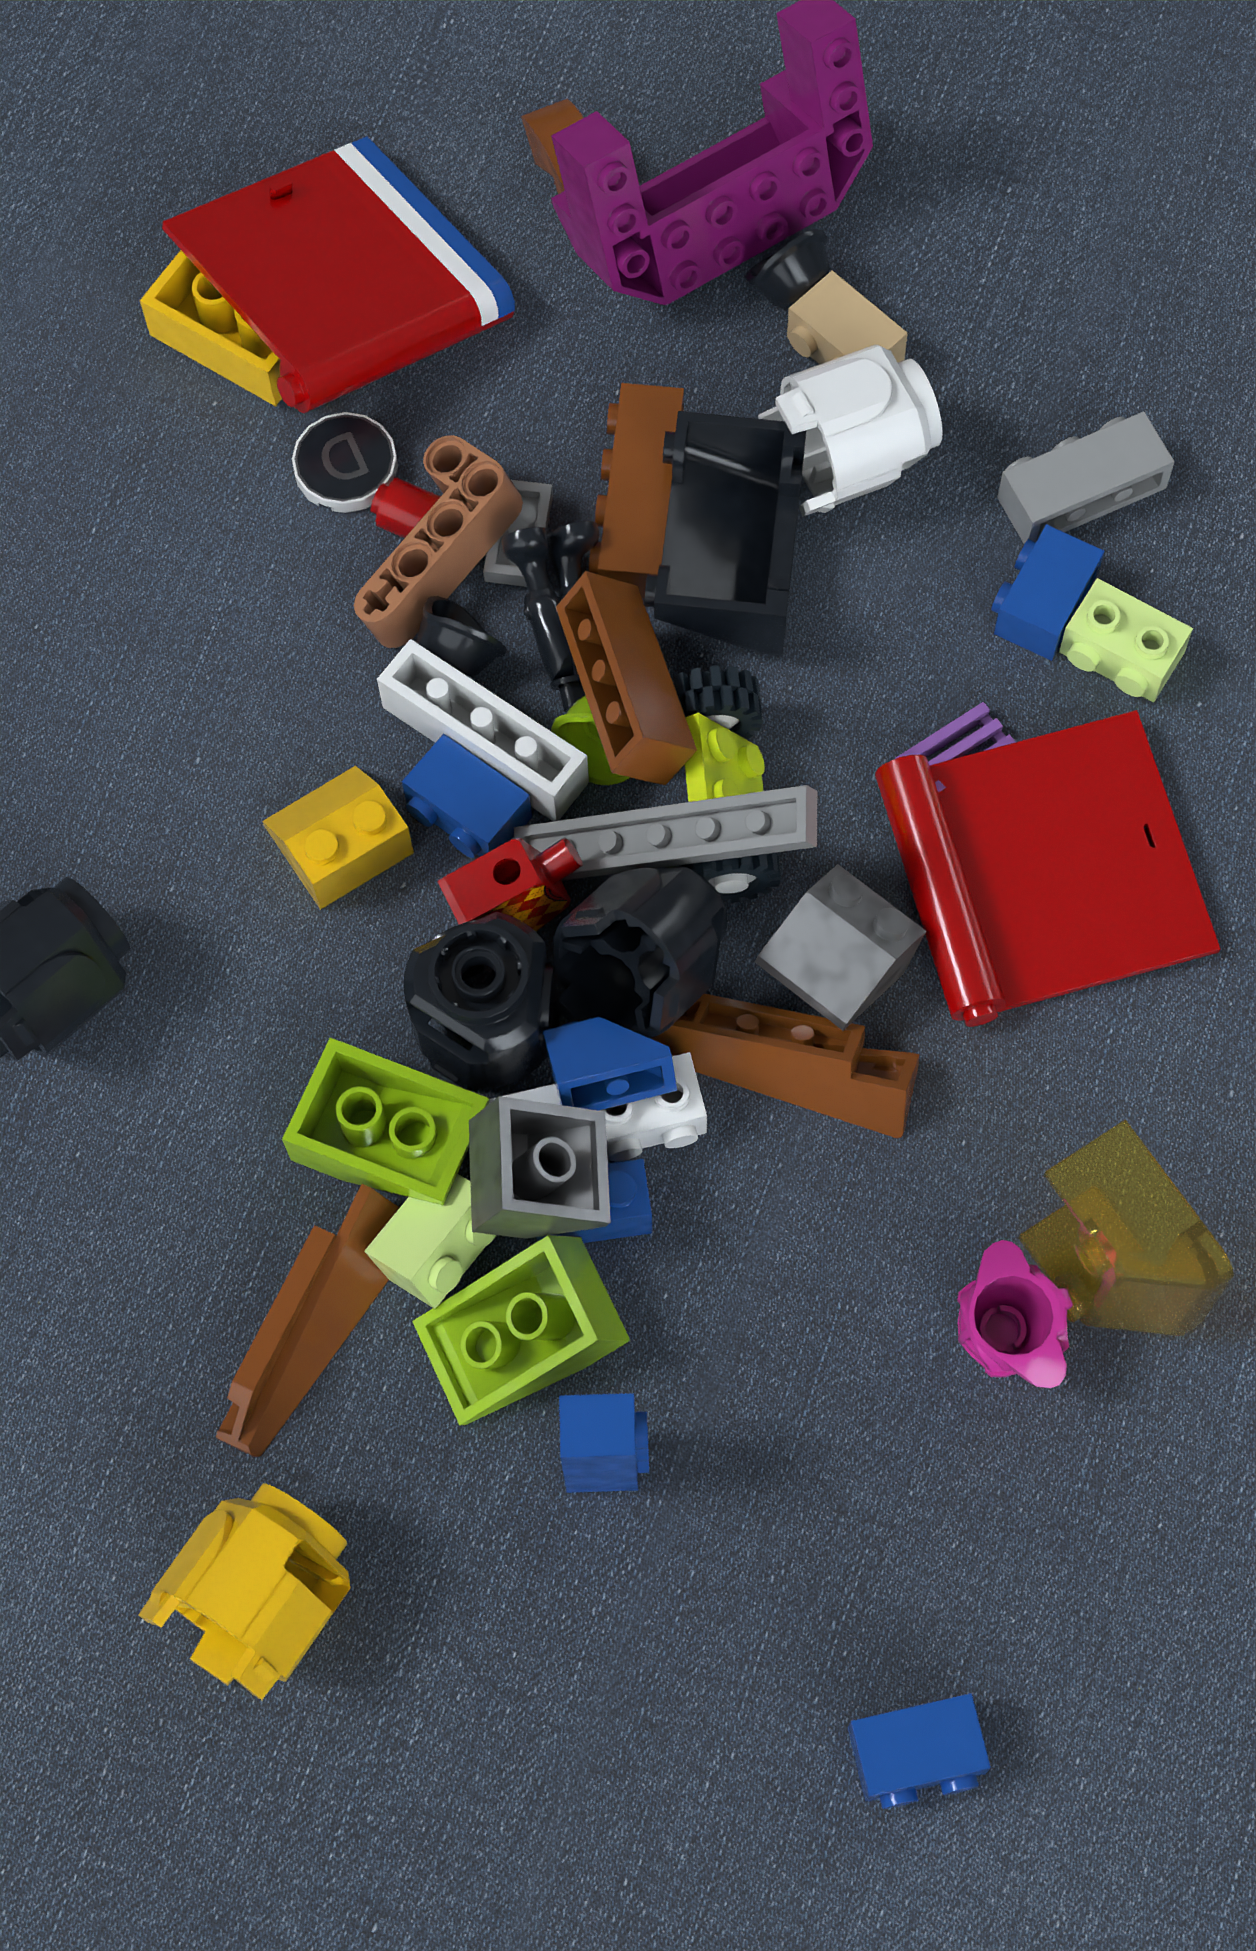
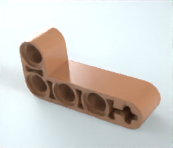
M454 435L436 439L427 448L423 459L426 471L443 495L365 583L355 597L354 609L356 615L380 644L388 648L403 646L415 637L421 625L423 606L426 600L431 596L447 599L522 511L523 501L521 494L502 466L462 438Z

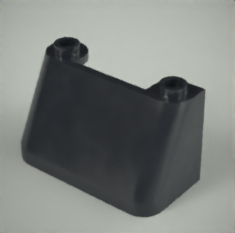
M678 411L676 432H665L663 464H672V483L662 563L659 564L658 575L647 574L644 606L654 607V619L759 654L783 656L807 430L792 434L785 421Z

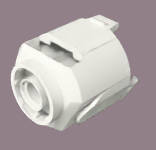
M879 345L861 349L784 377L781 382L780 396L775 398L776 407L758 415L759 419L785 421L792 434L807 430L802 476L814 498L805 501L799 506L802 517L817 511L829 512L835 505L887 487L901 477L902 470L908 469L925 457L930 449L939 446L942 441V421L939 407L924 371L913 359L897 362L891 351Z

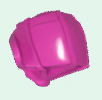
M1006 1240L995 1242L984 1251L976 1280L958 1292L957 1301L960 1304L958 1342L972 1358L981 1364L985 1369V1373L990 1377H1008L1018 1374L1036 1387L1052 1388L1058 1386L1066 1375L1067 1365L1063 1353L1069 1348L1067 1310L1073 1307V1303L1069 1297L1068 1290L1066 1288H1058L1040 1271L1037 1265H1029L1021 1249L1013 1242Z

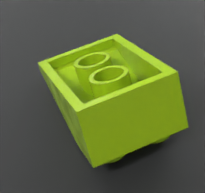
M330 1037L282 1141L291 1161L345 1182L358 1185L364 1184L374 1189L444 1205L469 1149V1120L489 1104V1098Z
M547 1235L440 1303L436 1309L432 1308L412 1321L459 1425H467L579 1372L631 1341L581 1237Z

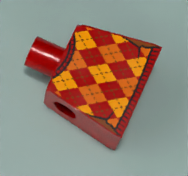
M565 837L543 852L538 851L521 838H515L446 875L437 882L458 924L479 920L492 913L500 912L515 917L529 925L534 931H538L569 907L571 899L561 880L582 867L583 862L574 846Z

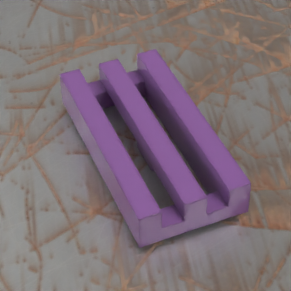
M982 702L896 758L907 755H923L928 757L978 724L981 726L980 729L928 761L929 765L962 757L989 738L995 744L986 750L1015 743V740L1010 734L1006 736L1003 733V725L997 718L994 720L989 715L990 709ZM940 780L935 782L938 793L946 788Z

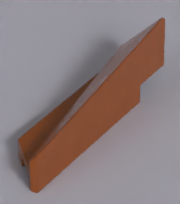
M361 1184L337 1236L318 1226H313L231 1383L227 1399L233 1403L215 1437L217 1440L253 1457L262 1456L389 1281L364 1251L398 1211L399 1207L373 1188Z

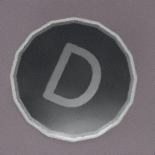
M348 412L327 415L309 425L296 441L292 456L297 486L306 498L317 506L320 503L323 506L331 507L332 511L341 513L363 510L370 507L379 486L382 483L389 485L394 478V474L396 477L398 469L393 439L382 424L366 415Z

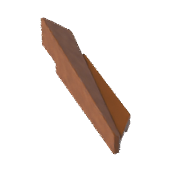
M703 994L668 1030L655 1037H650L652 1040L669 1046L672 1056L690 1052L694 1069L697 1073L894 1138H901L903 1136L920 1054L863 1048L865 1039V1026L851 1023L842 1031L824 1017Z

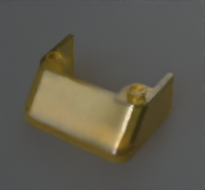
M1126 1119L1044 1173L1045 1178L1065 1205L1020 1234L1018 1238L1046 1277L1058 1288H1066L1068 1290L1069 1297L1073 1303V1307L1067 1310V1319L1070 1322L1074 1323L1079 1319L1083 1324L1091 1327L1183 1336L1203 1322L1234 1277L1232 1265L1220 1244Z

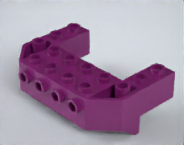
M800 0L776 13L785 70L759 84L765 113L764 118L640 186L630 142L598 111L551 135L565 191L551 198L553 207L576 254L613 291L666 306L837 210L870 153L873 142L856 19L834 0Z

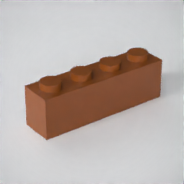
M621 383L619 403H609L607 434L615 435L613 449H603L601 480L609 481L607 495L598 494L595 522L598 527H603L601 542H598L590 550L589 572L636 585L642 598L645 599L647 574L658 575L659 564L662 563L672 483V464H663L665 432H676L678 411H684V388Z
M585 571L556 606V610L611 772L666 786L697 751L639 588L633 584Z

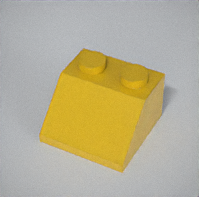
M357 766L350 768L262 821L264 827L320 910L414 853L407 824L380 785Z

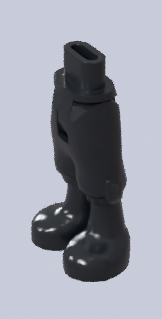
M594 521L570 523L557 528L548 535L544 527L525 528L509 533L501 539L503 554L512 564L519 568L529 590L524 599L523 613L526 619L530 621L545 670L552 681L550 683L551 689L560 691L564 712H568L576 701L584 697L585 692L556 606L582 576L583 555L593 549L599 541V529ZM547 555L553 563L560 587L558 591L559 597L554 589L551 588L546 564Z

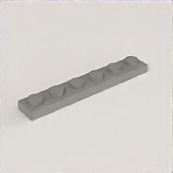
M803 785L514 827V839L521 838L538 851L543 852L562 838H567L578 852L583 866L561 881L617 874L639 868L655 869L817 847V790Z

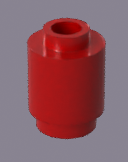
M396 477L389 485L382 483L373 498L370 511L376 514L375 524L377 527L405 539L441 496Z

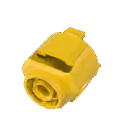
M263 1483L251 1500L241 1498L223 1500L214 1512L202 1520L154 1587L151 1597L138 1616L150 1624L162 1627L173 1611H178L205 1632L190 1660L227 1686L234 1679L237 1680L250 1693L262 1700L277 1680L284 1682L288 1680L350 1590L349 1573L337 1561V1558L346 1547L347 1541L328 1522L285 1492Z

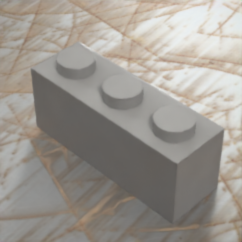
M1145 412L1127 419L1125 417H1117L1108 421L1099 431L1080 439L1076 436L1067 438L1057 444L1052 451L1035 458L1027 456L1014 461L1002 472L997 499L1022 542L1025 544L1028 539L1036 542L1046 524L1066 532L1166 489L1175 461Z

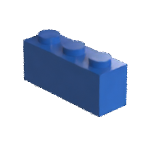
M634 1393L559 1396L560 1458L567 1493L638 1491V1473H649L647 1411L635 1412Z

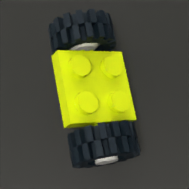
M720 665L710 666V671L702 672L700 667L691 669V675L689 676L683 672L675 675V681L672 680L697 748V751L684 764L688 802L762 792V774L765 770L764 759L759 747L745 739L754 736V731H760L763 723L760 689L756 675L751 676V672L746 669L738 673V667L728 666L725 671H721ZM779 852L679 865L702 875L713 885L722 900L731 899V903L741 902L740 898L747 897L749 900L759 898L758 892L768 894L773 891L772 887H778L781 884L780 880H782Z

